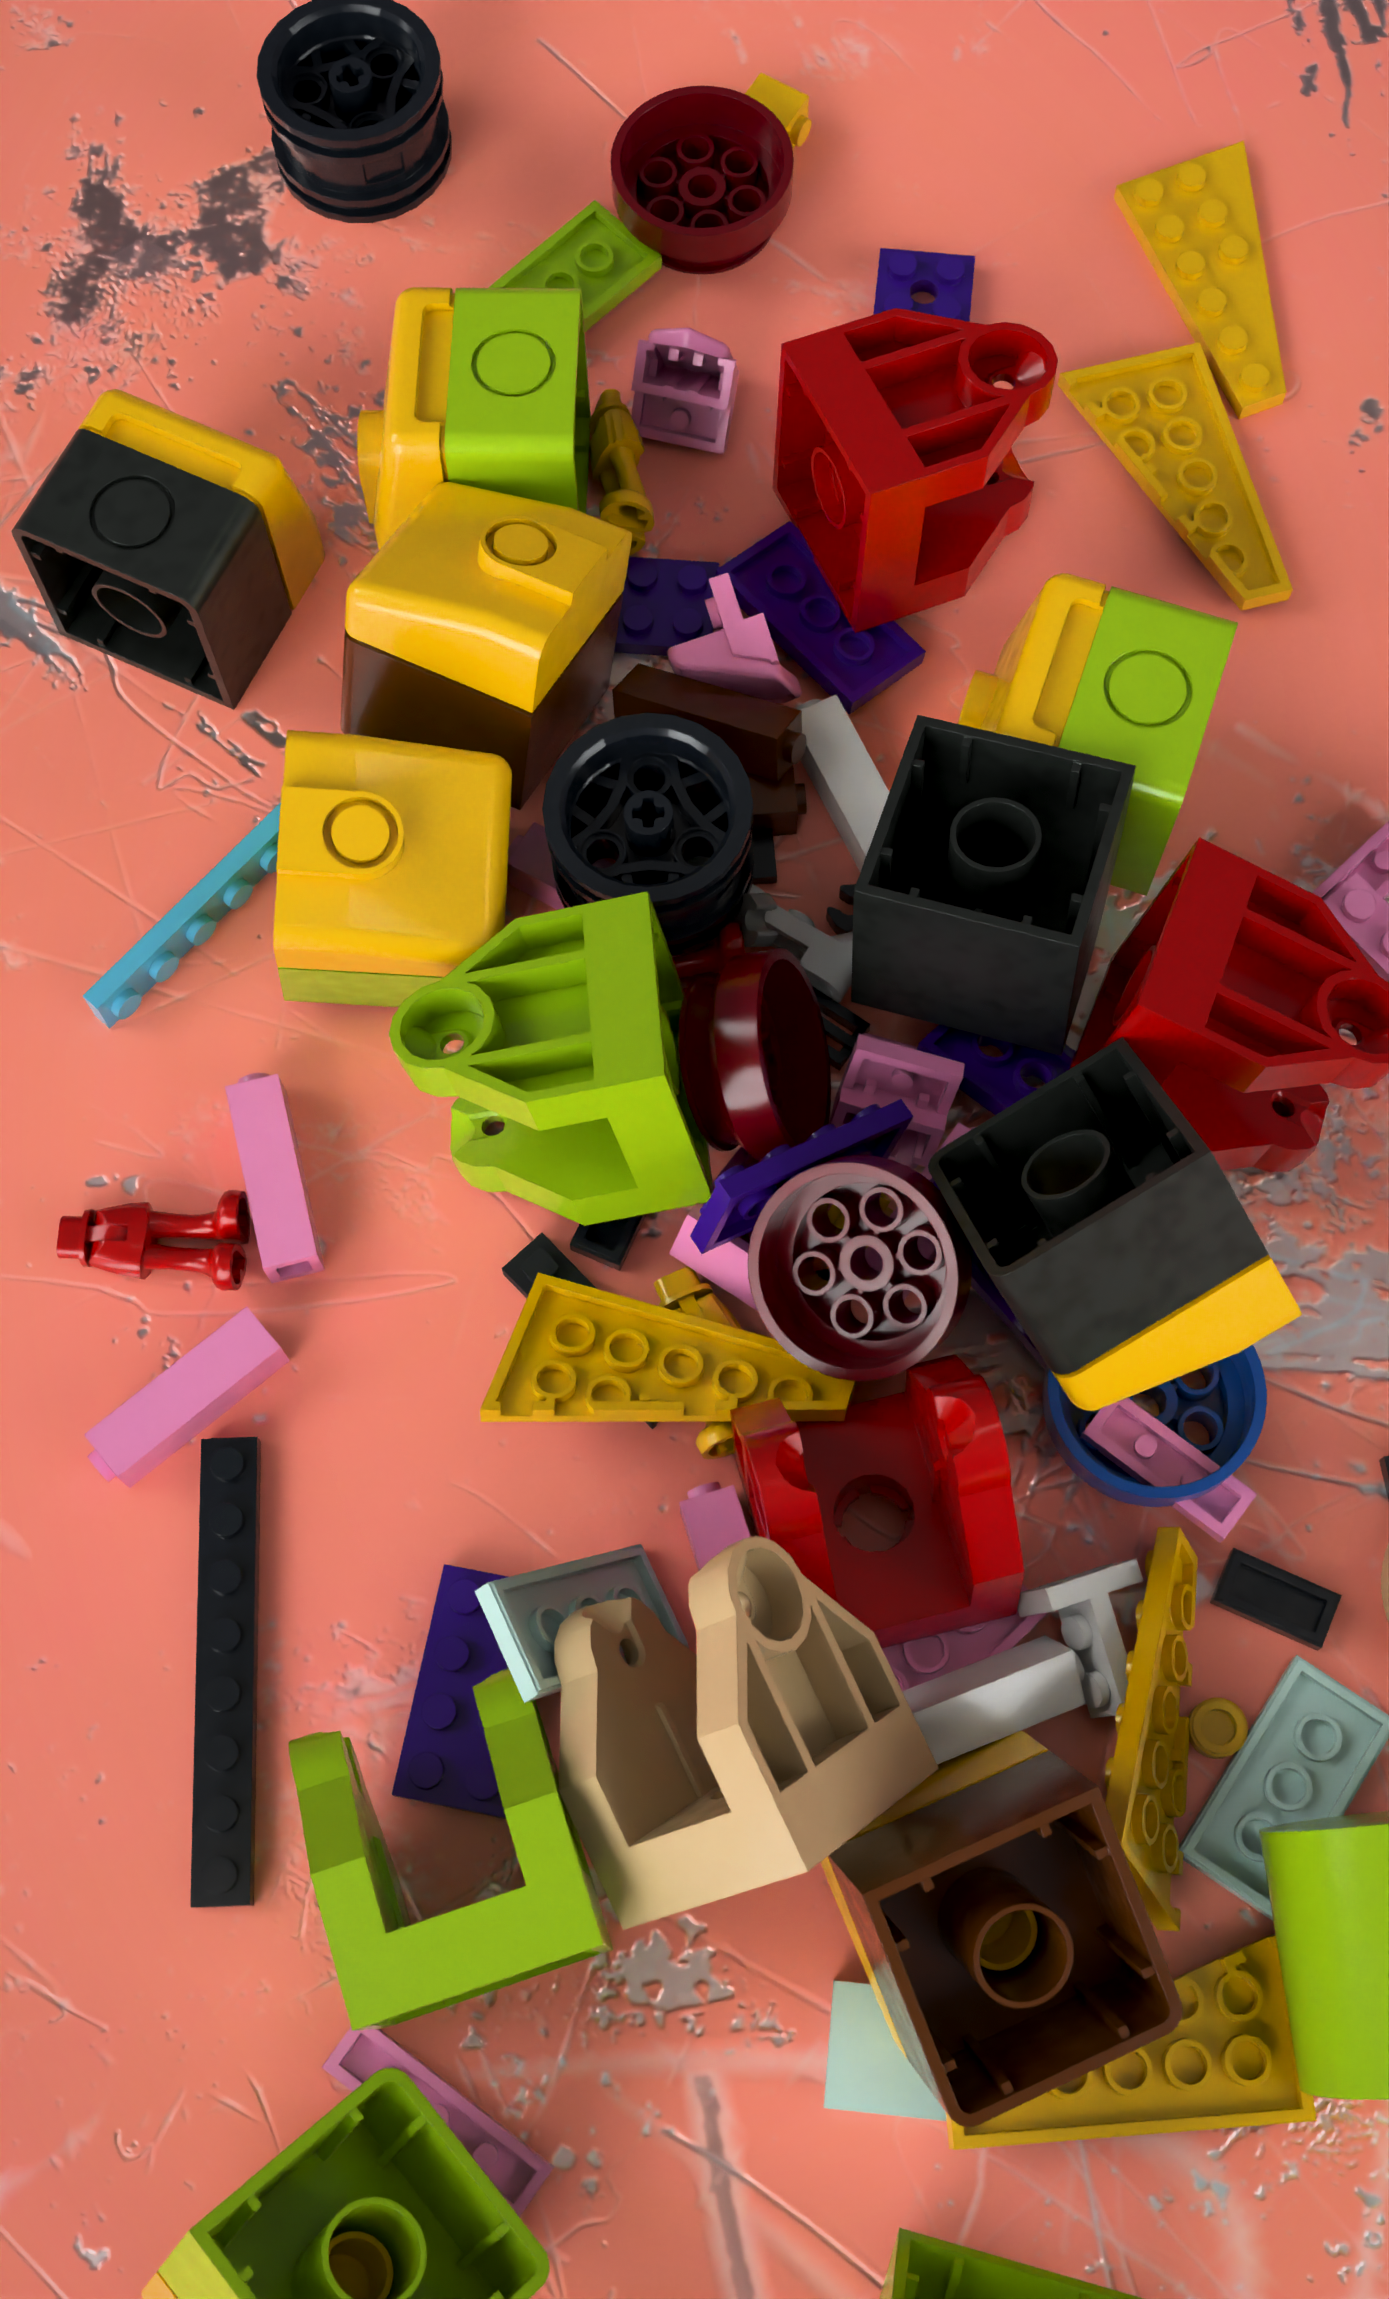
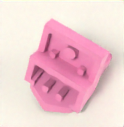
M658 328L649 333L648 341L638 340L631 388L632 391H635L631 417L641 437L718 454L725 453L739 378L737 360L733 359L731 351L725 343L692 328Z
M728 572L708 579L714 597L704 601L715 632L675 645L667 650L674 674L774 703H787L799 698L802 690L798 678L780 665L764 613L743 619Z
M859 1034L836 1093L829 1124H834L836 1128L851 1122L856 1114L870 1105L878 1104L882 1108L902 1099L914 1117L888 1159L904 1164L912 1169H915L918 1165L926 1167L936 1153L945 1132L947 1114L963 1079L965 1063L919 1051L915 1046L873 1034Z

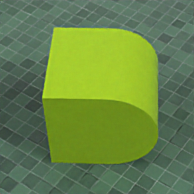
M1389 1810L1319 1818L1262 1828L1259 1830L1300 2090L1306 2094L1324 2098L1389 2100Z

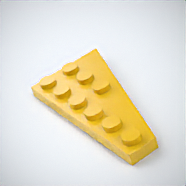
M1244 141L1116 185L1114 199L1195 343L1200 342L1209 368L1238 419L1240 420L1283 404L1286 386Z
M1200 342L1060 373L1057 384L1241 611L1289 600L1293 590Z
M538 1272L480 1408L481 1422H731V1409L780 1398L791 1421H845L857 1381L834 1378L809 1368L790 1355L775 1338Z
M1158 1527L1154 1550L1148 1551L1145 1560V1571L1148 1580L1145 1597L1139 1600L1136 1607L1138 1633L1135 1649L1128 1653L1126 1659L1128 1686L1125 1701L1118 1705L1115 1724L1118 1738L1114 1757L1108 1759L1105 1768L1107 1788L1105 1805L1150 1921L1157 1930L1180 1932L1181 1909L1173 1908L1170 1904L1171 1875L1183 1876L1184 1852L1179 1850L1174 1817H1183L1186 1812L1190 1718L1179 1717L1180 1688L1192 1687L1193 1665L1188 1662V1651L1183 1638V1631L1192 1630L1195 1626L1198 1557L1180 1527Z
M1275 1933L1173 1978L1182 2002L1183 2012L1178 2026L1168 2035L978 2126L964 2127L958 2125L946 2113L949 2149L960 2150L1317 2121L1313 2095L1302 2092L1299 2087Z

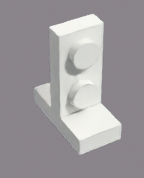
M1137 1558L1102 1565L1020 1593L1017 1608L1020 1617L1058 1610L1064 1641L1069 1648L1076 1652L1084 1668L1085 1675L1081 1685L1091 1719L1116 1716L1118 1705L1125 1701L1128 1686L1126 1677L1127 1653L1108 1593L1143 1581Z

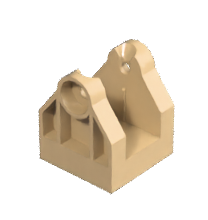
M761 1536L739 1540L725 1547L690 1577L688 1584L689 1609L696 1628L697 1654L669 1634L655 1613L639 1599L633 1597L607 1600L586 1606L572 1612L559 1626L554 1641V1664L561 1684L558 1790L623 1930L810 1871L939 1769L875 1633L802 1575L792 1557L775 1541ZM619 1646H621L624 1651L627 1663L624 1661L620 1654Z

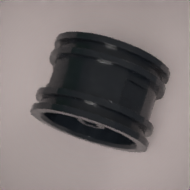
M312 0L295 8L277 22L265 38L258 55L257 81L266 117L272 126L271 140L281 179L291 195L307 209L328 219L347 223H375L396 218L415 209L428 199L446 176L452 159V136L449 116L443 99V73L440 54L435 37L425 22L409 8L393 0Z
M658 713L626 715L593 727L573 741L556 761L546 783L542 811L556 890L564 908L648 891L671 956L683 955L705 946L716 938L725 926L734 921L741 912L743 895L749 894L752 888L754 871V844L752 838L754 822L753 799L750 781L739 757L721 737L699 723L676 715ZM696 806L702 807L708 813L703 815ZM701 855L709 858L708 861L700 866H694L686 862L693 856ZM601 858H611L616 861L607 868H597L592 865Z

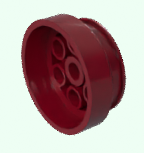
M688 86L664 92L635 109L621 125L614 139L610 164L612 195L616 211L625 227L634 237L662 255V265L683 273L700 275L716 274L737 268L754 258L766 246L787 214L792 198L794 164L790 138L775 114L765 105L746 94L716 86Z
M784 948L733 956L727 961L716 980L710 977H701L693 980L685 992L681 1005L679 1056L687 1100L694 1120L705 1140L714 1149L721 1152L734 1150L740 1145L752 1157L761 1162L763 1157L776 1147L789 1144L793 1148L806 1142L821 1127L828 1125L831 1108V1071L827 1038L814 989L799 960Z
M852 1155L826 1161L796 1175L771 1196L761 1210L751 1235L748 1249V1278L752 1297L762 1321L775 1340L790 1355L822 1374L844 1380L868 1381L890 1377L905 1371L934 1351L947 1339L958 1324L968 1301L971 1288L972 1262L969 1243L965 1233L942 1193L931 1181L912 1168L894 1160L869 1155ZM881 1193H886L895 1200L898 1208L896 1219L887 1216L882 1211L879 1203ZM829 1204L837 1206L842 1211L844 1216L843 1229L831 1223L828 1217ZM919 1236L928 1238L934 1244L937 1254L935 1261L924 1258L919 1252L917 1245ZM867 1246L875 1249L880 1254L883 1261L882 1271L873 1269L867 1263L865 1258ZM815 1257L822 1259L828 1265L830 1270L829 1281L823 1280L815 1272ZM904 1290L912 1291L917 1295L921 1302L920 1314L914 1313L906 1307L903 1301ZM852 1300L860 1302L866 1308L868 1313L867 1323L860 1322L854 1317L851 1311Z

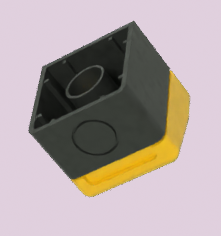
M119 389L107 390L98 397L11 531L61 635L233 710L291 617V609L295 610L325 559V551L315 515L276 455Z
M1123 1037L944 1146L929 1161L928 1170L986 1272L1069 1400L1079 1409L1085 1411L1099 1410L1235 1355L1302 1315L1301 1310L1273 1260L1268 1255V1251L1212 1151Z

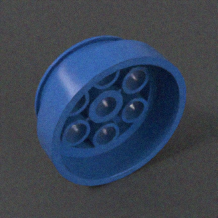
M1251 1345L1235 1355L1197 1369L1205 1379V1388L1203 1389L1188 1387L1180 1376L1136 1394L1152 1397L1159 1407V1415L1155 1416V1418L1221 1467L1200 1480L1170 1487L1142 1485L1098 1452L1099 1450L1083 1438H1080L1085 1430V1425L1093 1420L1100 1409L1085 1411L1076 1407L1069 1400L1047 1366L1042 1386V1405L1046 1426L1052 1442L1062 1459L1079 1478L1095 1490L1115 1500L1144 1507L1173 1506L1175 1502L1201 1497L1221 1485L1242 1465L1256 1445L1262 1431L1267 1407V1388L1264 1371L1256 1349ZM1194 1421L1202 1424L1208 1431L1209 1443L1198 1445L1191 1442L1185 1435L1184 1423Z

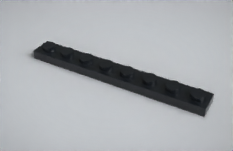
M258 1437L201 1439L191 1908L254 1906L261 1441Z

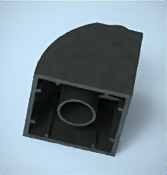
M917 715L854 889L851 1002L1062 1056L1100 927L1122 836L1136 765Z

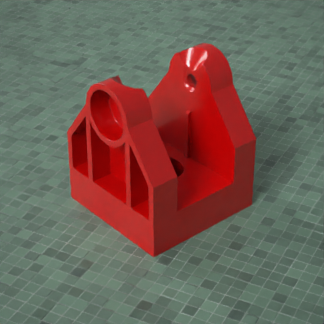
M893 308L781 343L772 489L791 522L801 531L813 554L816 566L855 633L964 597L1002 539L1018 530L1027 519L1034 481L1028 480L1022 471L1011 446L1024 427L1039 420L1050 406L1058 358L1053 345L1040 332L1022 324L1000 322L985 325ZM998 381H1006L1013 388H997L993 384ZM991 476L997 480L994 484H986Z
M1199 837L1110 959L1069 1069L1123 1037L1212 1151L1222 1171L1254 1167L1270 1173L1290 1171L1302 1164L1315 1151L1319 1142L1325 1112L1330 1102L1326 1091L1320 1084L1333 1083L1349 1089L1370 1088L1389 1073V983L1376 973L1321 897ZM1339 1029L1350 1031L1355 1036L1357 1045H1351L1343 1040L1339 1034ZM1273 1102H1281L1289 1109L1290 1117H1283L1277 1114L1273 1108Z
M957 1354L916 1363L906 1369L905 1392L850 1405L845 1421H791L780 1398L730 1410L735 1460L755 1535L775 1541L792 1557L802 1575L875 1633L881 1648L1004 1618L1017 1613L1025 1569L1004 1432L996 1405L985 1379L980 1374L974 1375ZM871 1493L873 1496L884 1497L894 1502L901 1512H908L911 1519L905 1521L903 1535L899 1542L890 1549L868 1552L856 1548L846 1536L842 1537L837 1528L842 1527L843 1515L849 1505L858 1500L860 1495Z

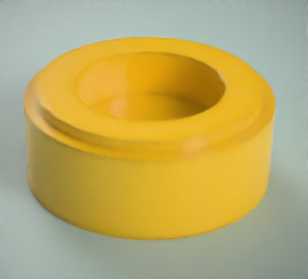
M1217 1697L1206 1699L1196 1705L1188 1715V1718H1190L1189 1742L1198 1753L1212 1759L1226 1758L1239 1751L1247 1739L1248 1724L1243 1711L1228 1699Z

